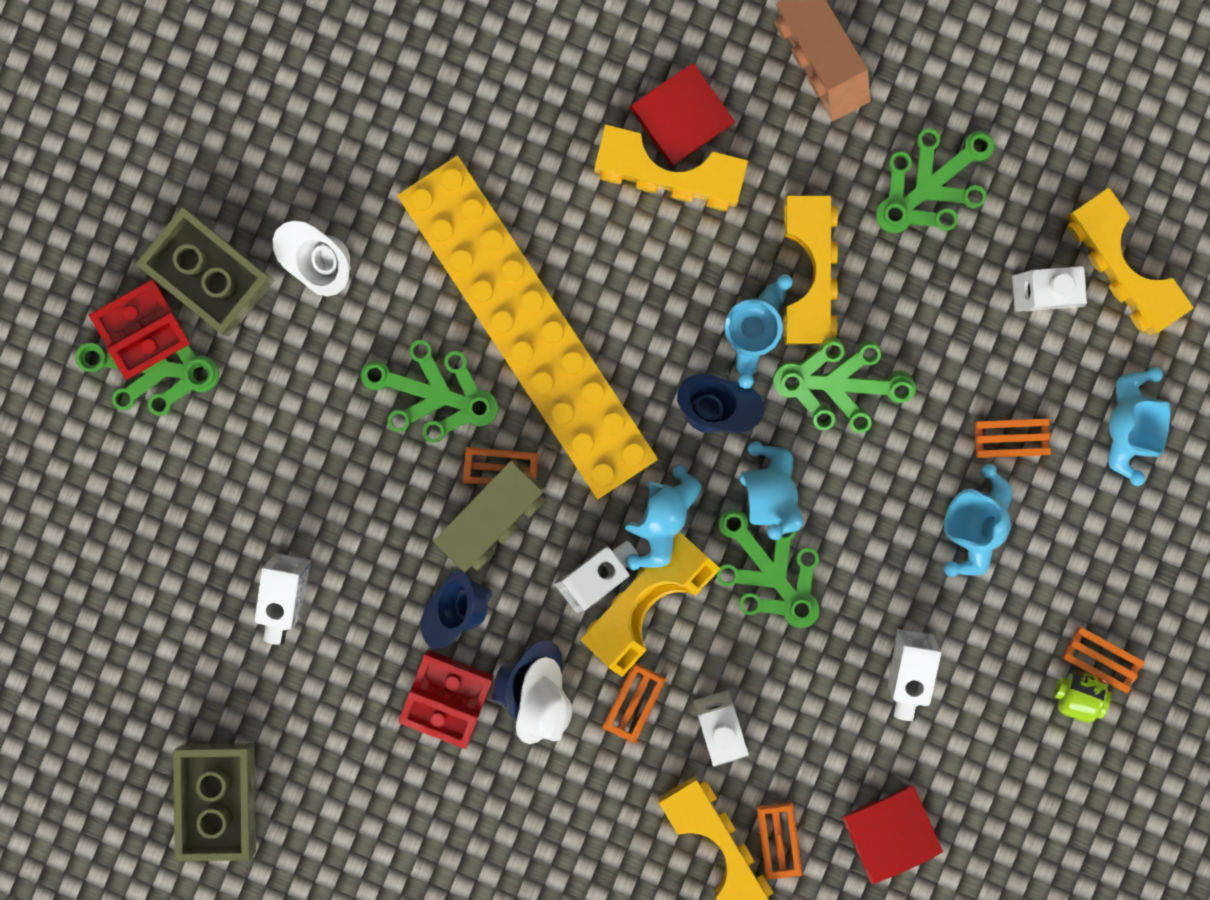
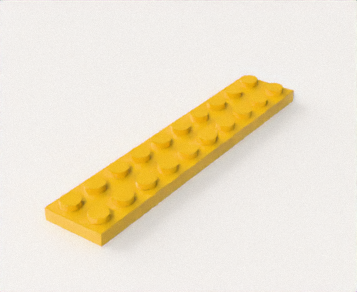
M458 155L399 193L397 197L597 500L656 462L658 458Z

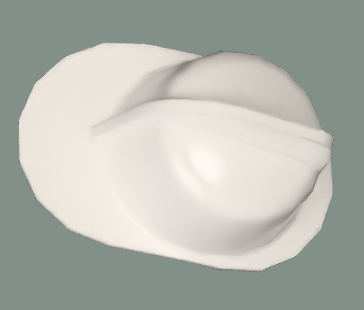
M289 221L282 224L276 230L273 237V251L278 262L288 272L318 295L327 297L336 295L345 288L349 280L351 266L348 248L341 240L335 236L325 235L316 227L304 221Z
M548 657L539 658L531 664L525 674L522 686L516 731L520 740L528 744L537 743L542 739L559 741L572 718V704L562 690L560 667L555 660Z

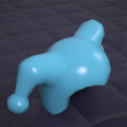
M782 274L778 277L777 282L768 285L758 299L750 298L740 301L731 308L726 316L724 325L725 335L732 348L736 350V368L740 374L738 382L739 386L744 389L751 388L753 385V374L757 371L761 356L774 349L781 339L783 325L779 311L786 300L787 289L792 287L793 279L790 275Z
M1152 367L1148 371L1124 374L1116 381L1118 405L1113 410L1109 419V432L1112 442L1108 454V464L1112 470L1129 478L1134 486L1142 485L1145 481V475L1141 471H1135L1129 465V460L1134 455L1160 457L1168 437L1171 416L1169 402L1143 397L1138 388L1146 381L1158 382L1162 379L1163 372L1158 367Z
M758 441L751 442L748 446L749 454L755 457L765 456L771 462L767 469L740 473V482L747 487L749 521L753 525H770L767 530L769 538L779 540L782 534L800 530L804 523L803 516L797 506L798 491L791 479L793 455L784 448L763 446Z
M985 464L981 469L982 476L990 480L992 485L991 493L987 494L975 489H964L951 501L944 519L946 537L968 550V559L965 562L957 564L952 561L945 564L944 572L949 577H954L958 574H985L990 565L992 551L999 547L1009 535L1011 518L1008 508L1013 490L1012 486L997 473V468L993 464Z
M676 465L672 471L673 477L680 480L682 484L672 487L653 481L648 483L649 499L644 516L639 523L630 522L625 526L627 531L647 539L651 549L649 554L642 557L637 554L628 556L626 565L630 570H636L640 567H662L670 563L673 551V538L685 525L687 510L698 498L702 487L697 479L688 474V470L684 465Z

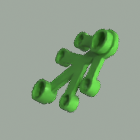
M931 128L923 130L917 137L919 158L916 187L906 197H904L905 173L911 168V157L905 152H896L889 159L888 166L891 171L889 197L883 200L876 210V221L879 227L885 232L892 234L904 231L910 224L937 227L940 231L944 232L952 230L958 223V216L954 210L945 208L938 213L913 209L924 200L965 204L972 209L983 205L987 195L981 186L973 185L968 189L942 187V185L972 161L982 162L986 160L994 150L992 137L983 131L970 134L963 143V150L932 175L934 150L940 143V135ZM923 135H932L935 140L934 145L931 147L925 146L922 142ZM981 139L985 142L986 149L984 152L975 150V140ZM897 157L904 158L906 168L903 170L897 169L894 166V159ZM970 191H977L980 194L981 199L979 203L970 202L968 198ZM896 208L901 212L899 221H892L889 218L888 212L890 209ZM942 214H949L952 217V224L949 227L941 224L940 216Z
M835 337L824 340L821 348L803 362H787L776 369L773 375V384L776 391L787 398L797 397L812 414L814 425L819 430H829L835 424V415L829 406H822L810 389L825 390L848 417L850 427L856 433L868 431L872 421L869 412L859 408L846 392L888 395L892 401L904 403L909 401L916 391L914 380L906 371H894L886 379L849 377L863 365H874L881 359L880 347L872 340L862 342L855 353L826 375L812 373L827 361L838 362L843 358L845 353L843 343ZM836 345L839 347V351L835 354H828L826 352L829 346ZM868 348L876 350L872 357H865L863 352ZM789 377H796L798 379L797 384L792 386L787 385L785 381ZM904 385L908 387L907 391L903 394L895 393V389L898 386ZM821 414L830 415V419L826 422L817 420ZM862 416L866 418L865 423L861 425L854 423L857 417Z
M417 340L412 343L409 352L411 358L419 362L430 385L391 373L389 367L380 361L368 362L362 368L361 380L369 389L382 390L387 386L425 398V400L404 411L395 410L390 413L387 421L388 426L393 431L403 432L409 428L411 423L445 405L460 409V411L441 422L430 421L426 423L422 433L428 442H440L445 434L468 422L474 426H486L497 416V400L491 393L478 390L466 367L467 359L461 352L452 351L448 353L444 364L448 371L455 373L465 396L449 390L432 357V347L423 340ZM418 345H425L428 349V353L424 358H417L415 356L414 350ZM457 355L462 358L463 363L459 369H452L450 367L449 360L452 356ZM374 368H378L382 373V377L378 382H372L369 379V372ZM477 401H483L486 404V412L482 415H476L473 411V405ZM397 414H402L406 419V423L402 428H396L393 425V418ZM431 425H437L441 430L440 436L436 439H431L427 434V430Z
M86 343L80 346L76 352V363L83 371L95 373L101 371L104 367L119 369L111 355L101 345ZM188 345L176 352L183 364L169 362L167 358L142 371L141 373L145 374L127 388L116 390L112 396V403L119 410H130L135 406L137 398L164 378H181L164 394H155L148 401V408L152 414L157 416L167 415L172 409V404L191 390L207 392L214 388L219 380L218 366L208 357L196 356ZM93 351L99 354V361L95 365H91L88 361V356ZM203 367L207 370V378L203 381H198L195 373L197 369ZM125 392L129 395L130 402L126 406H121L118 398L120 394ZM158 398H163L166 402V407L161 412H158L154 407V403Z
M737 509L724 511L718 520L721 533L726 537L736 538L761 571L736 569L731 564H723L716 573L718 582L723 586H732L737 583L775 588L784 599H760L754 593H745L739 599L741 611L746 615H754L758 612L784 615L786 621L797 628H806L815 623L819 616L820 608L816 598L811 595L813 569L819 562L818 553L808 547L798 551L796 562L800 569L795 591L786 577L790 543L796 531L791 532L787 537L781 536L779 540H776L774 560L772 561L747 530L748 520L745 514ZM730 517H737L740 520L739 529L735 531L729 530L727 528V520ZM811 552L814 555V561L811 565L806 566L802 564L801 556L803 553ZM725 568H730L734 571V578L730 582H725L721 579V572ZM748 597H753L757 601L756 608L751 611L743 607V602ZM799 603H804L808 607V612L803 617L795 614V607Z

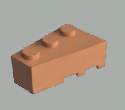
M781 0L776 3L778 18L774 20L781 37L789 39L797 64L800 68L805 69L809 82L815 94L820 98L831 121L833 122L871 102L868 69L827 1Z

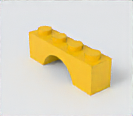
M605 124L594 168L595 172L601 174L600 179L606 182L621 184L622 179L636 182L635 188L642 191L657 193V189L660 188L671 191V197L674 199L692 202L693 197L707 200V207L728 211L729 206L736 207L748 160L712 152L706 161L695 169L686 172L668 171L657 166L649 158L643 146L641 133Z
M1109 187L1065 216L1069 221L1067 228L1077 242L1083 241L1091 252L1088 255L1091 264L1098 272H1105L1112 282L1109 285L1112 294L1119 302H1126L1133 312L1130 318L1139 331L1142 333L1146 331L1148 335L1157 334L1194 308L1173 278L1164 280L1147 279L1135 273L1127 265L1121 251V236L1130 216Z
M786 196L784 199V237L797 242L805 249L813 267L812 283L806 295L798 302L784 308V345H822L827 338L837 337V315H831V300H837L838 284L837 278H831V264H837L838 246L837 242H831V227H837L838 208L837 205H831V196Z
M679 532L673 538V551L670 563L662 567H642L630 586L625 591L616 595L610 608L589 625L581 641L609 669L623 677L647 650L642 637V626L650 607L657 600L671 593L683 592L696 596L721 568Z
M696 775L658 797L661 808L678 835L686 833L703 835L714 841L722 850L725 856V872L721 882L714 890L717 900H770L769 896L774 894L772 888L763 874L756 877L750 867L755 860L744 843L738 846L731 833L735 832L736 829L727 813L723 812L719 815L712 802L717 800V797L707 780L700 783Z

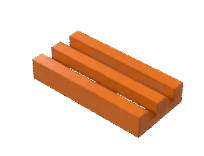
M1050 419L974 422L976 458L1051 455V448H1049L1050 433L1048 429ZM1040 426V434L983 436V429ZM1040 441L1041 448L984 450L983 443Z
M466 447L463 483L488 485L494 478L471 476L472 469L500 472L506 466L472 462L473 455L530 460V467L524 468L535 479L537 478L539 453Z
M1078 626L1061 657L1091 675L1105 680L1106 683L1126 694L1129 693L1132 682L1138 677L1139 669L1145 664L1141 659ZM1084 637L1132 663L1131 667L1128 670L1079 643L1081 638ZM1075 649L1124 675L1123 681L1120 682L1072 656Z
M635 662L602 728L635 744L667 677ZM638 672L643 677L617 727L612 723ZM652 679L656 681V684L632 732L629 733L625 729L649 680Z
M793 802L773 803L767 806L757 805L766 880L802 876ZM779 812H786L793 861V868L791 869L786 868ZM771 813L779 870L772 871L765 814Z

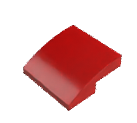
M694 63L672 76L630 107L632 113L671 168L698 151L704 144L729 129L735 123Z
M153 278L88 315L107 345L109 354L125 380L190 345L178 319Z
M426 650L398 723L466 749L494 675Z
M914 785L905 786L879 801H871L842 817L871 884L879 883L903 873L943 853Z

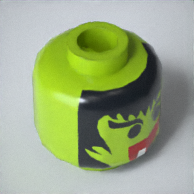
M1073 670L1066 678H1059L1053 697L1058 699V709L1062 714L1085 723H1092L1097 718L1102 719L1105 716L1111 702L1112 692L1108 691L1105 680L1080 670Z

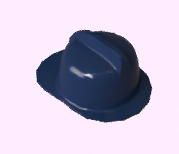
M697 374L685 379L677 392V402L687 422L700 432H746L756 427L764 415V403L760 395L752 387L747 389L740 387L739 382L721 379L712 375Z
M463 571L451 572L425 606L421 619V631L425 642L435 649L446 648L462 631L480 626L486 617L488 601L492 596V591L487 587L481 586L479 583L471 581L470 577Z
M540 640L533 643L519 660L509 661L497 671L491 699L496 704L507 708L510 716L517 720L520 709L525 674L531 664L539 658L548 657L555 660L560 667V671L562 670L561 651L550 640Z

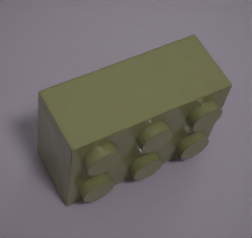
M184 207L177 212L136 263L139 268L221 335L228 337L275 281Z
M516 459L512 460L433 542L464 573L471 567L478 571L495 554L491 547L497 541L504 544L521 527L516 521L523 514L529 518L546 501L541 495L547 489Z
M255 743L180 745L173 750L175 862L250 860L256 853Z

